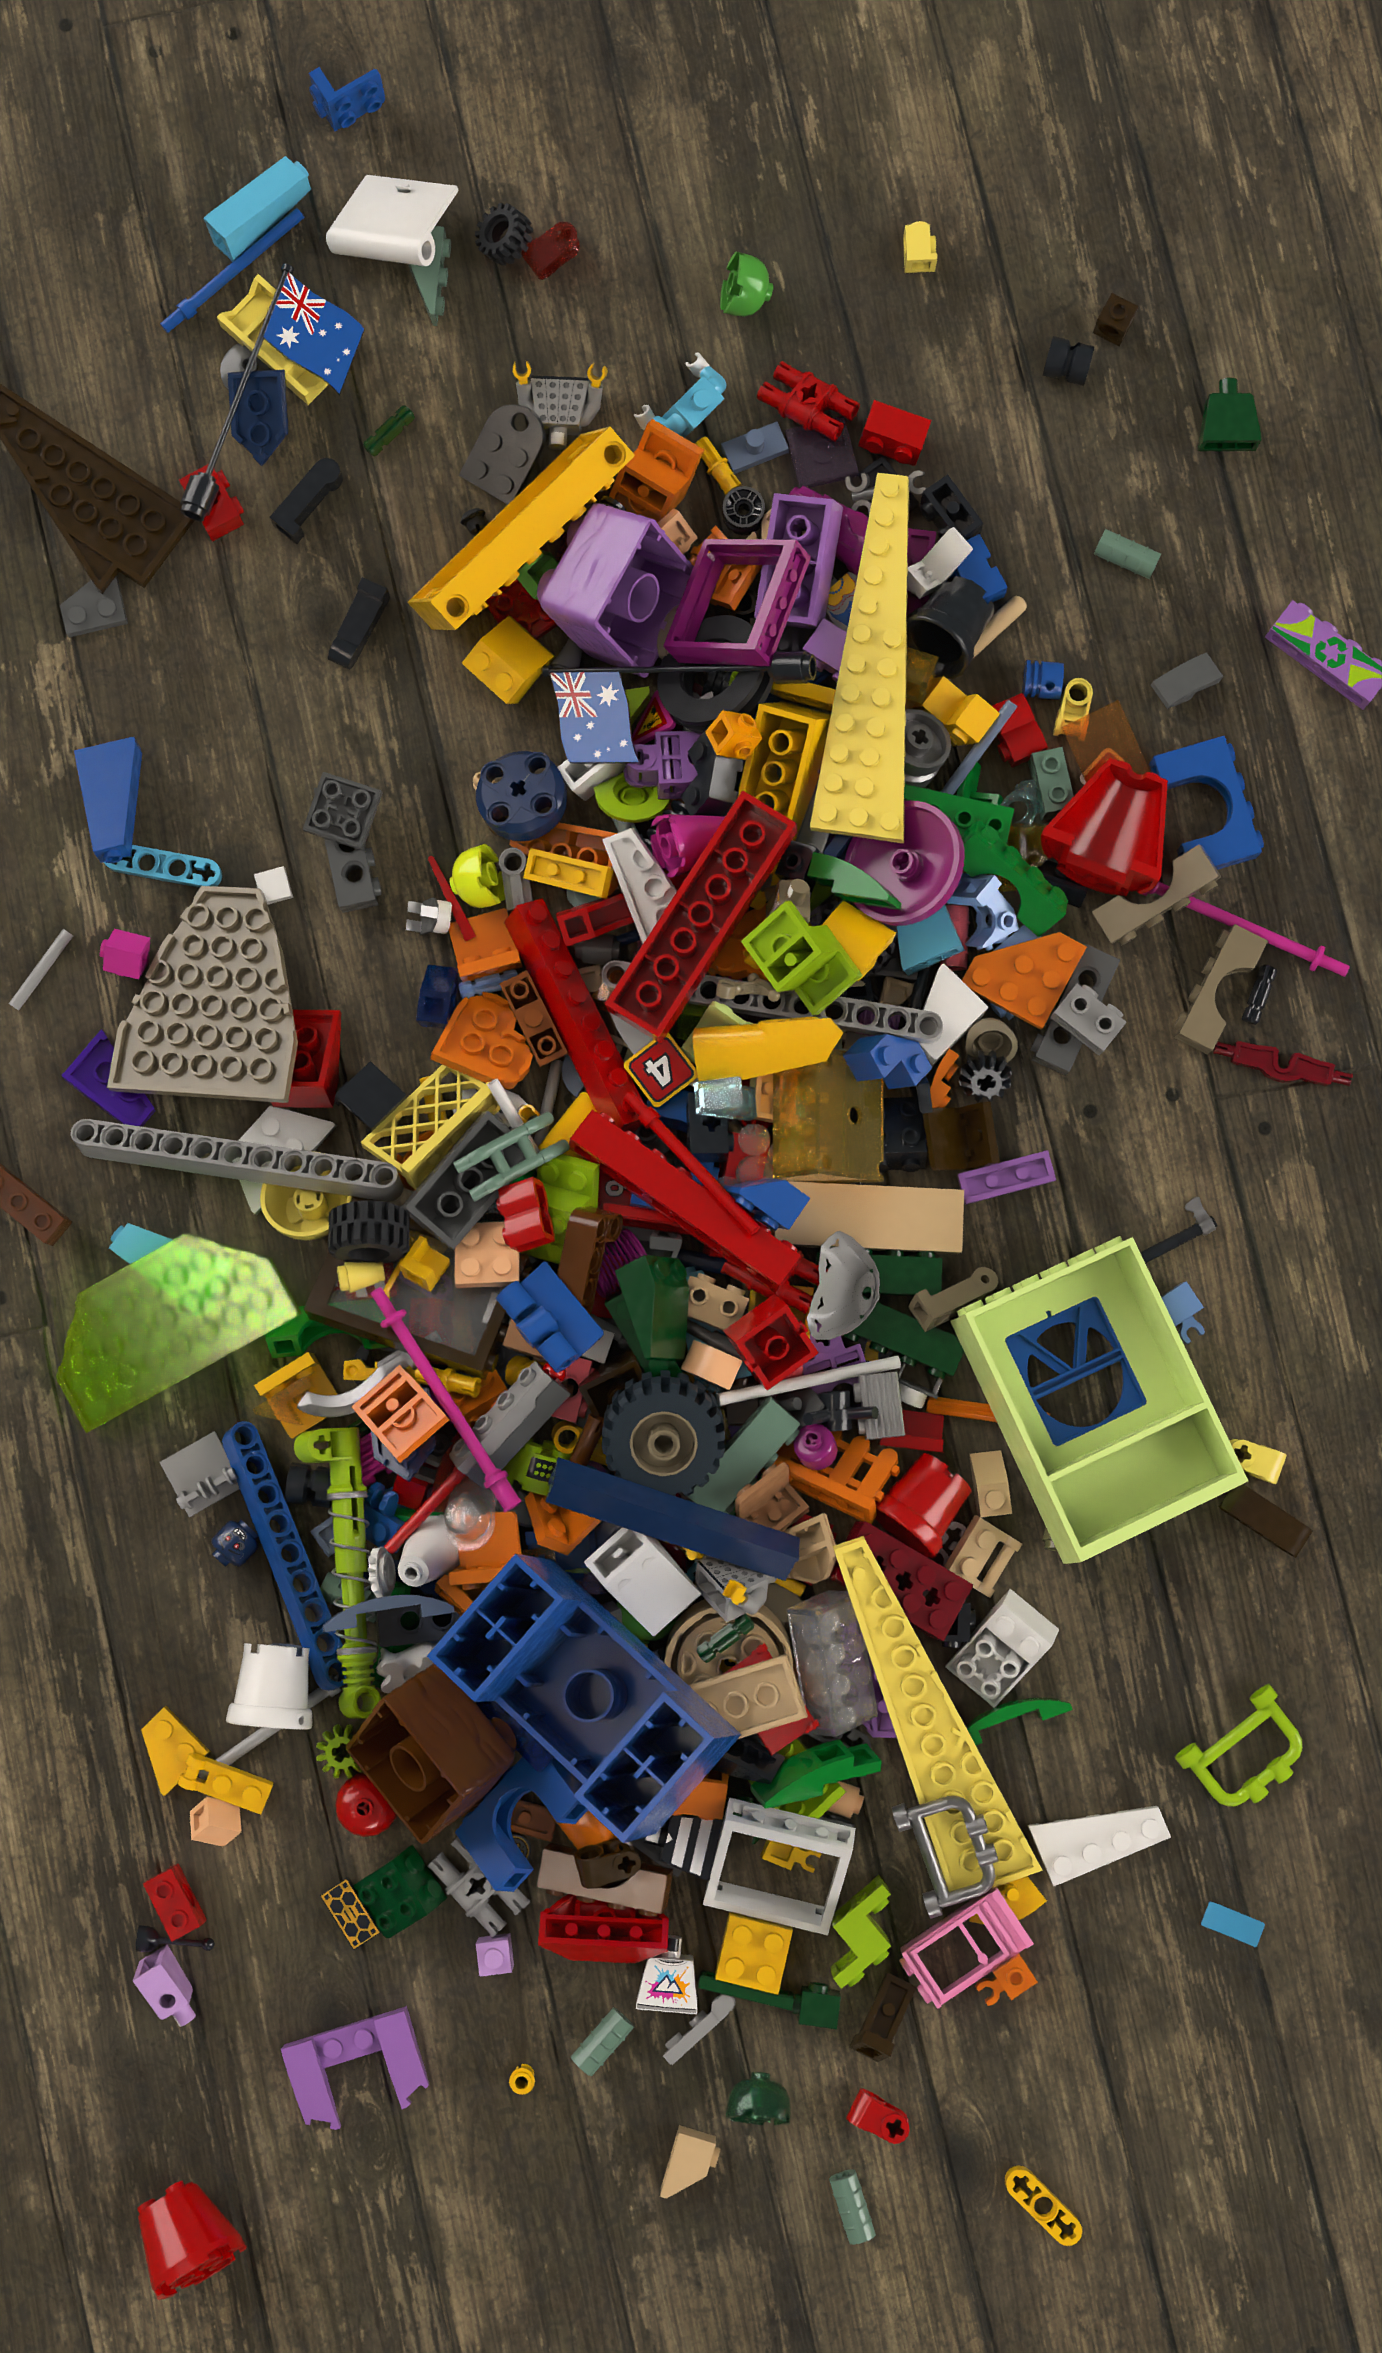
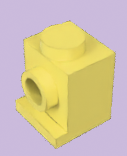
M919 221L911 225H905L903 236L905 273L935 272L937 264L936 237L930 236V224Z

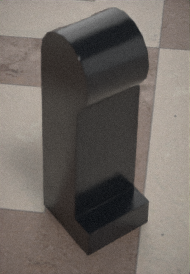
M323 458L316 462L269 517L273 526L295 544H298L305 536L301 525L329 491L338 489L342 484L343 476L335 460Z
M363 577L357 587L358 592L328 653V660L347 669H351L356 663L391 598L387 588Z

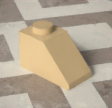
M1001 1450L969 1454L977 1516L989 1517L1012 1514L1009 1483Z
M679 2125L662 2182L660 2197L667 2199L706 2177L710 2166L716 2167L720 2148L715 2147L716 2136Z

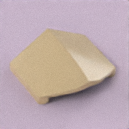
M825 1513L783 1531L800 1538L799 1560L795 1562L787 1578L815 1584L831 1576L837 1561L833 1546L836 1544Z

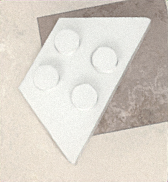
M270 1105L238 1141L315 1151L337 1126L331 1121ZM241 1157L235 1158L234 1160H232V1162L235 1163L239 1161ZM271 1161L265 1162L261 1167L268 1166ZM239 1180L251 1211L257 1215L262 1210L260 1193L263 1183Z

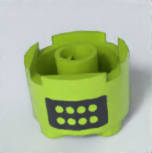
M530 1438L502 1471L506 1470L508 1473L507 1479L511 1485L515 1479L522 1485L521 1489L547 1496L550 1487L548 1481L556 1466L557 1458L569 1460L571 1454L558 1451L553 1441L544 1440L542 1445L532 1442L533 1438Z

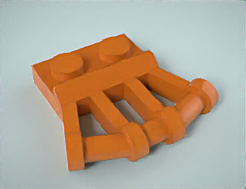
M716 525L710 530L712 533L706 538L728 539ZM703 542L697 547L693 546L689 553L691 556L689 561L693 566ZM724 564L709 603L735 611L762 565Z

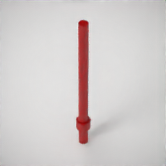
M634 1091L628 1092L623 1099L639 1115L638 1120L646 1129L651 1128L750 1235L755 1234L760 1228L758 1223L739 1203L735 1202L736 1200L665 1126L659 1119L660 1114L652 1106L648 1107Z

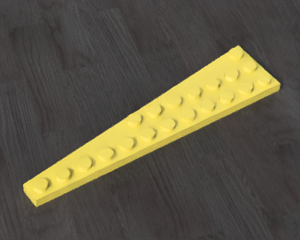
M877 473L810 822L811 831L904 843L908 476Z

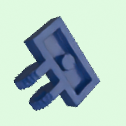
M376 1482L369 1487L368 1497L364 1498L365 1520L370 1523L365 1531L368 1541L378 1547H384L405 1522L394 1516L398 1506L397 1503L399 1502V1495L391 1490L385 1493V1486Z

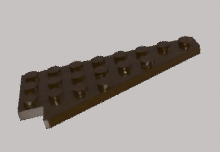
M0 384V440L97 590L103 594L119 572L145 588L195 520L184 516L180 512L182 508L180 501Z

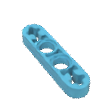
M132 845L131 856H128L132 858L133 868H129L131 863L125 860L117 862V865L104 862L114 872L199 888L201 886H218L222 880V870L213 860ZM145 855H152L155 858V866L149 871L141 870L139 866L140 859ZM176 860H181L186 865L185 872L180 876H173L169 872L171 863ZM192 863H196L194 868L199 871H206L207 867L210 866L215 876H211L208 878V881H205L202 875L193 873V879H189L192 874Z

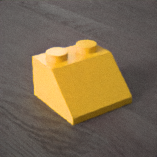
M508 616L478 641L462 664L506 704H518L543 673V666L549 665L555 656L516 620Z

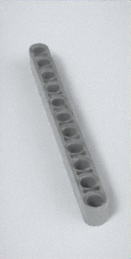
M611 961L603 967L602 979L610 991H613L617 985L609 982L610 974L615 970L625 972L630 962ZM710 975L704 976L686 1004L708 1008L712 1001L727 1005L734 1013L771 1019L797 1017L828 1018L825 1014L827 1008L831 1005H838L844 1012L839 1019L833 1020V1022L841 1030L869 1035L890 1034L924 1044L936 1042L941 1037L943 1030L941 1017L932 1011L840 996L818 1015H812L810 1012L801 1015L794 1010L795 1004L801 1000L795 990L779 992L781 1003L776 1009L771 1010L763 1005L764 999L767 997L765 995L750 994L749 1000L744 1004H736L732 999H724L719 996L713 999H705L701 996L703 988L707 985L717 987L719 980L726 979L739 983L747 982ZM863 1010H869L875 1016L874 1021L868 1025L860 1024L856 1018L858 1013ZM894 1015H900L906 1021V1025L900 1030H894L888 1025V1020ZM925 1020H931L936 1023L938 1029L932 1035H925L920 1031V1024Z
M92 1119L77 1121L73 1125L70 1134L81 1153L89 1158L380 1201L398 1199L404 1187L396 1167L381 1161ZM93 1136L90 1140L85 1141L87 1137ZM122 1140L119 1144L114 1145L117 1141ZM152 1144L148 1149L143 1150L146 1145ZM182 1148L178 1153L172 1154L176 1149ZM211 1153L207 1158L201 1159L205 1154ZM241 1157L239 1161L231 1163L235 1158ZM271 1161L268 1166L261 1167L265 1162ZM301 1166L299 1170L290 1172L294 1167ZM332 1170L328 1175L321 1176L324 1171ZM355 1175H362L358 1180L351 1181V1178ZM392 1179L389 1184L381 1185L384 1180Z

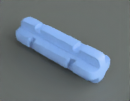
M512 969L504 971L502 975L496 973L477 978L475 982L470 980L461 982L459 984L460 995L462 999L465 997L469 999L475 996V994L481 996L482 992L493 993L501 991L499 983L518 975L517 971Z

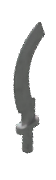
M436 1331L425 1337V1339L437 1343L442 1342L441 1337ZM397 1350L377 1362L378 1368L354 1389L337 1395H320L307 1391L298 1402L297 1409L310 1415L329 1418L355 1413L351 1406L397 1366L401 1365L405 1369L410 1365L414 1370L417 1367L408 1353Z

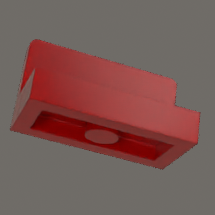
M902 1410L905 1435L878 1439V1445L943 1452L944 1440H942L944 1416L942 1414Z

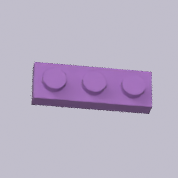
M1048 1150L957 1174L960 1189L964 1190L965 1205L1056 1181Z

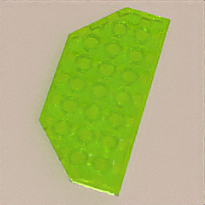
M185 1233L77 1294L76 1309L73 1321L69 1325L64 1344L65 1352L61 1366L58 1367L56 1380L84 1431L88 1433L302 1313L272 1258Z

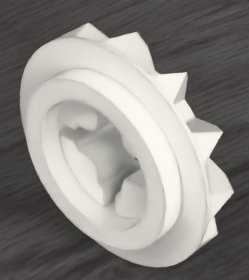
M384 1547L374 1548L368 1558L369 1568L367 1569L371 1590L377 1598L390 1596L396 1581L394 1561L391 1554Z

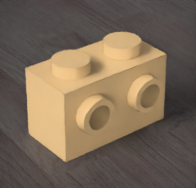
M698 1273L697 1278L690 1275L688 1280L689 1318L724 1331L743 1317L749 1302V1298L744 1297L746 1291L729 1284L726 1289L714 1285L716 1279L702 1273Z

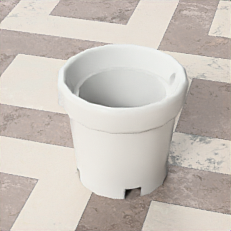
M244 1643L243 1659L234 1703L229 1705L226 1722L266 1728L311 1729L312 1710L308 1709V1661L310 1648H302V1656H296L297 1648L258 1644L257 1653L251 1652L252 1644Z

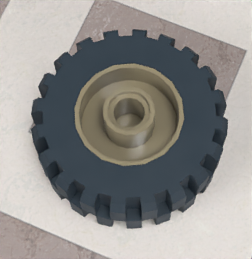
M661 1370V1376L652 1377V1373L647 1372L642 1374L641 1381L636 1382L632 1378L625 1383L624 1391L617 1390L612 1396V1404L607 1405L604 1413L602 1449L603 1454L606 1455V1464L610 1471L616 1472V1477L676 1496V1493L683 1492L684 1496H688L694 1493V1485L698 1484L699 1487H703L709 1482L707 1473L715 1474L720 1466L719 1458L723 1457L725 1451V1431L722 1412L717 1407L713 1394L711 1392L706 1393L705 1386L698 1380L692 1384L689 1382V1375L680 1372L677 1378L670 1377V1371Z

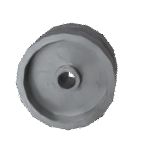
M907 709L905 710V784L923 788L930 783L939 771V768L949 757L951 750L950 735L943 723L932 714L922 710Z

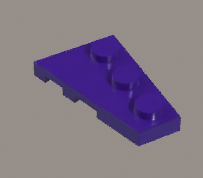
M101 1029L61 1076L66 1082L119 1123L143 1127L154 1114L155 1108L144 1093L114 1092L107 1088L114 1047Z

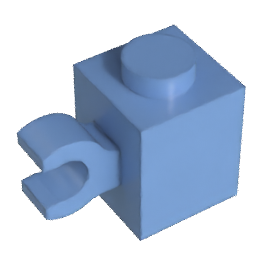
M1187 1281L1180 1283L1161 1296L1174 1325L1180 1324L1179 1336L1183 1343L1189 1344L1191 1342L1187 1336V1330L1190 1327L1194 1328L1199 1335L1205 1333L1203 1326L1192 1316L1204 1307Z

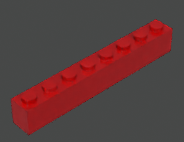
M540 898L517 905L504 921V924L597 1113L603 1112L609 1115L615 1121L616 1126L624 1132L627 1130L631 1132L636 1131L642 1125L638 1120L639 1115L623 1098L630 1091H634L641 1100L642 1098L631 1076L624 1068V1061L567 946H565L564 940L544 899Z
M592 1109L570 1137L569 1149L586 1161L600 1164L599 1170L776 1294L798 1264L801 1255L797 1253V1248L786 1240L780 1241L771 1235V1230L758 1221L756 1222L760 1226L759 1230L755 1234L750 1235L705 1186H701L693 1180L690 1172L682 1167H674L667 1162V1158L663 1153L654 1148L652 1150L641 1144L642 1141L636 1134L628 1130L624 1132L616 1126L615 1121L609 1115L603 1112L599 1114Z

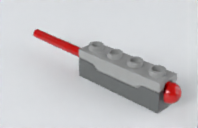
M534 1361L529 1367L521 1371L517 1381L507 1391L499 1395L495 1405L486 1414L477 1419L472 1430L496 1468L502 1470L571 1395L562 1383L566 1377L565 1369L556 1373L548 1362L543 1367L537 1361ZM462 1438L455 1443L449 1454L455 1465L453 1472L384 1545V1548L389 1553L394 1554L466 1476L483 1489L485 1488V1474Z

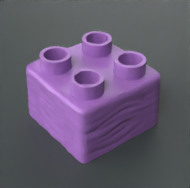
M595 503L590 507L586 515H581L577 520L571 522L567 532L568 547L556 569H549L541 577L537 588L538 600L542 609L587 655L615 667H652L659 656L657 637L660 628L665 629L667 624L664 621L665 616L673 607L680 604L694 566L685 558L654 519L601 503ZM632 673V674H635V675H638V676H640V677H644V678H645V677L648 676L649 673Z

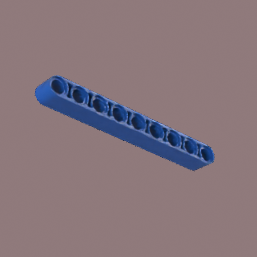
M238 1422L224 1434L222 1439L223 1448L231 1467L238 1477L236 1481L302 1648H310L308 1663L315 1681L323 1690H335L345 1685L342 1679H346V1675H342V1671H346V1667H342L341 1662L337 1660L336 1650L343 1646L341 1639L335 1634L336 1631L323 1632L322 1625L332 1617L258 1430L250 1422ZM235 1432L241 1433L245 1437V1445L236 1441ZM247 1461L256 1465L257 1474L248 1471ZM258 1490L264 1491L268 1495V1504L260 1501ZM270 1520L278 1522L280 1533H276L271 1529ZM282 1549H286L291 1553V1563L286 1562L282 1558ZM294 1578L299 1579L303 1583V1592H299L294 1588ZM305 1608H310L315 1613L314 1622L306 1618ZM318 1637L325 1640L327 1644L326 1652L318 1648ZM330 1667H333L338 1672L339 1678L337 1682L329 1677L328 1671Z

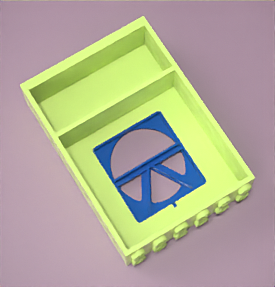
M1121 1236L1103 1243L1094 1248L1097 1254H1095L1092 1248L1067 1260L1069 1267L1065 1261L1039 1273L1042 1279H1039L1038 1274L1012 1285L1014 1292L1008 1287L984 1298L986 1305L983 1304L982 1300H979L956 1311L959 1317L950 1321L1063 1564L1083 1562L1248 1482L1133 1237L1123 1241ZM1060 1323H1075L1073 1368L1037 1343V1338L1045 1330ZM1091 1327L1107 1339L1113 1350L1086 1362L1088 1328ZM1029 1356H1035L1060 1375L1035 1387H1031L1027 1370ZM1120 1361L1123 1386L1119 1402L1107 1418L1095 1425L1074 1427L1063 1424L1048 1415L1036 1401Z

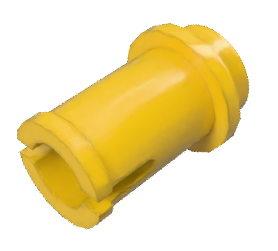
M521 2064V2068L517 2066L512 2072L509 2079L511 2089L521 2095L527 2094L533 2089L535 2078L534 2070L530 2065ZM519 2077H525L528 2080L527 2083L520 2080Z

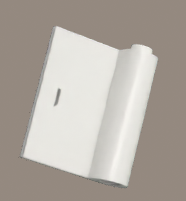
M366 175L326 234L327 245L334 254L429 266L435 255V243L431 232L459 190L455 185Z

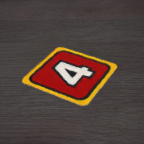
M669 1033L661 1044L653 1040L624 1062V1068L654 1107H660L698 1078L696 1068Z

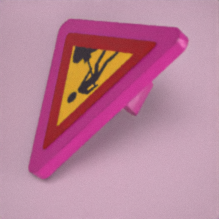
M658 690L654 692L632 734L634 745L645 744L655 739V732L672 731L676 726L673 715L663 706Z

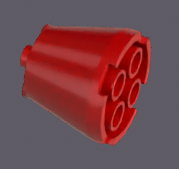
M179 2181L165 2190L167 2195L157 2201L155 2198L150 2199L137 2208L140 2214L138 2219L151 2287L158 2300L174 2296L177 2293L176 2287L180 2286L181 2289H184L192 2284L195 2286L210 2278L236 2260L234 2252L238 2249L242 2252L247 2248L240 2233L199 2185L193 2182L184 2184L183 2181Z

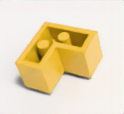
M944 676L934 678L912 707L915 710H922L932 714L941 721L950 735L952 746L979 743L1000 714L978 694L965 695Z

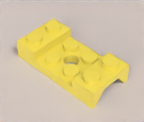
M257 274L246 297L232 311L222 312L217 316L220 326L240 345H245L251 352L259 336L276 289ZM263 340L257 357L271 370H285L286 386L309 405L328 384L321 378L288 360L267 341Z

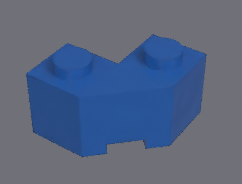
M890 1034L861 1037L843 1055L857 1081L883 1078L888 1089L916 1086L932 1069L919 1042Z

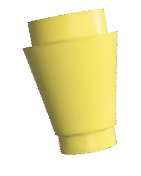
M344 1262V1265L337 1266L341 1292L349 1290V1293L385 1281L382 1262Z

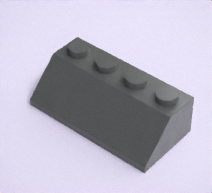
M489 1111L482 1112L401 1207L407 1210L410 1218L424 1230L454 1250L499 1197L497 1189L483 1198L474 1201L469 1190L499 1173L490 1157L460 1174L453 1162L511 1130ZM517 1143L501 1150L510 1167L525 1160Z

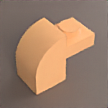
M693 1340L681 1369L697 1378L730 1390L742 1360Z

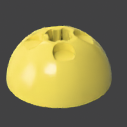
M301 1166L294 1167L290 1172L299 1170ZM332 1170L324 1171L321 1176L328 1175ZM263 1183L260 1193L261 1209L267 1221L281 1234L297 1240H315L329 1235V1212L333 1208L349 1203L352 1200V1196Z

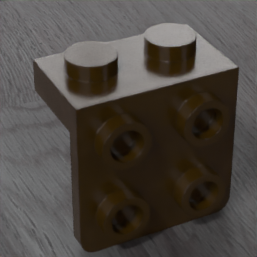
M980 1102L959 1108H932L933 1112L923 1114L928 1157L933 1171L971 1170L1000 1163L991 1102Z

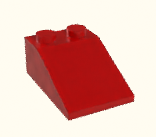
M293 1010L298 1046L288 1103L271 1102L273 1107L333 1108L339 1080L342 1014L340 1010Z

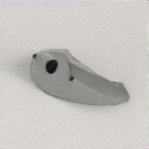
M841 1231L832 1234L821 1245L818 1267L819 1285L813 1295L810 1311L806 1317L811 1336L816 1340H831L851 1332L867 1319L880 1298L879 1272L875 1262L864 1247L853 1237ZM839 1239V1246L830 1248V1246L835 1244L836 1240ZM826 1259H828V1262L831 1264V1266L829 1267V1269H828L827 1272H826V1267H827ZM866 1287H870L872 1291L868 1300H865L862 1296V1292ZM822 1297L824 1305L817 1309L820 1305V1299ZM815 1319L819 1324L822 1325V1327H820L819 1332H817V1325L815 1323Z

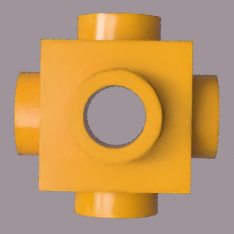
M725 710L721 711L705 731L716 755L745 760L763 739L751 715Z

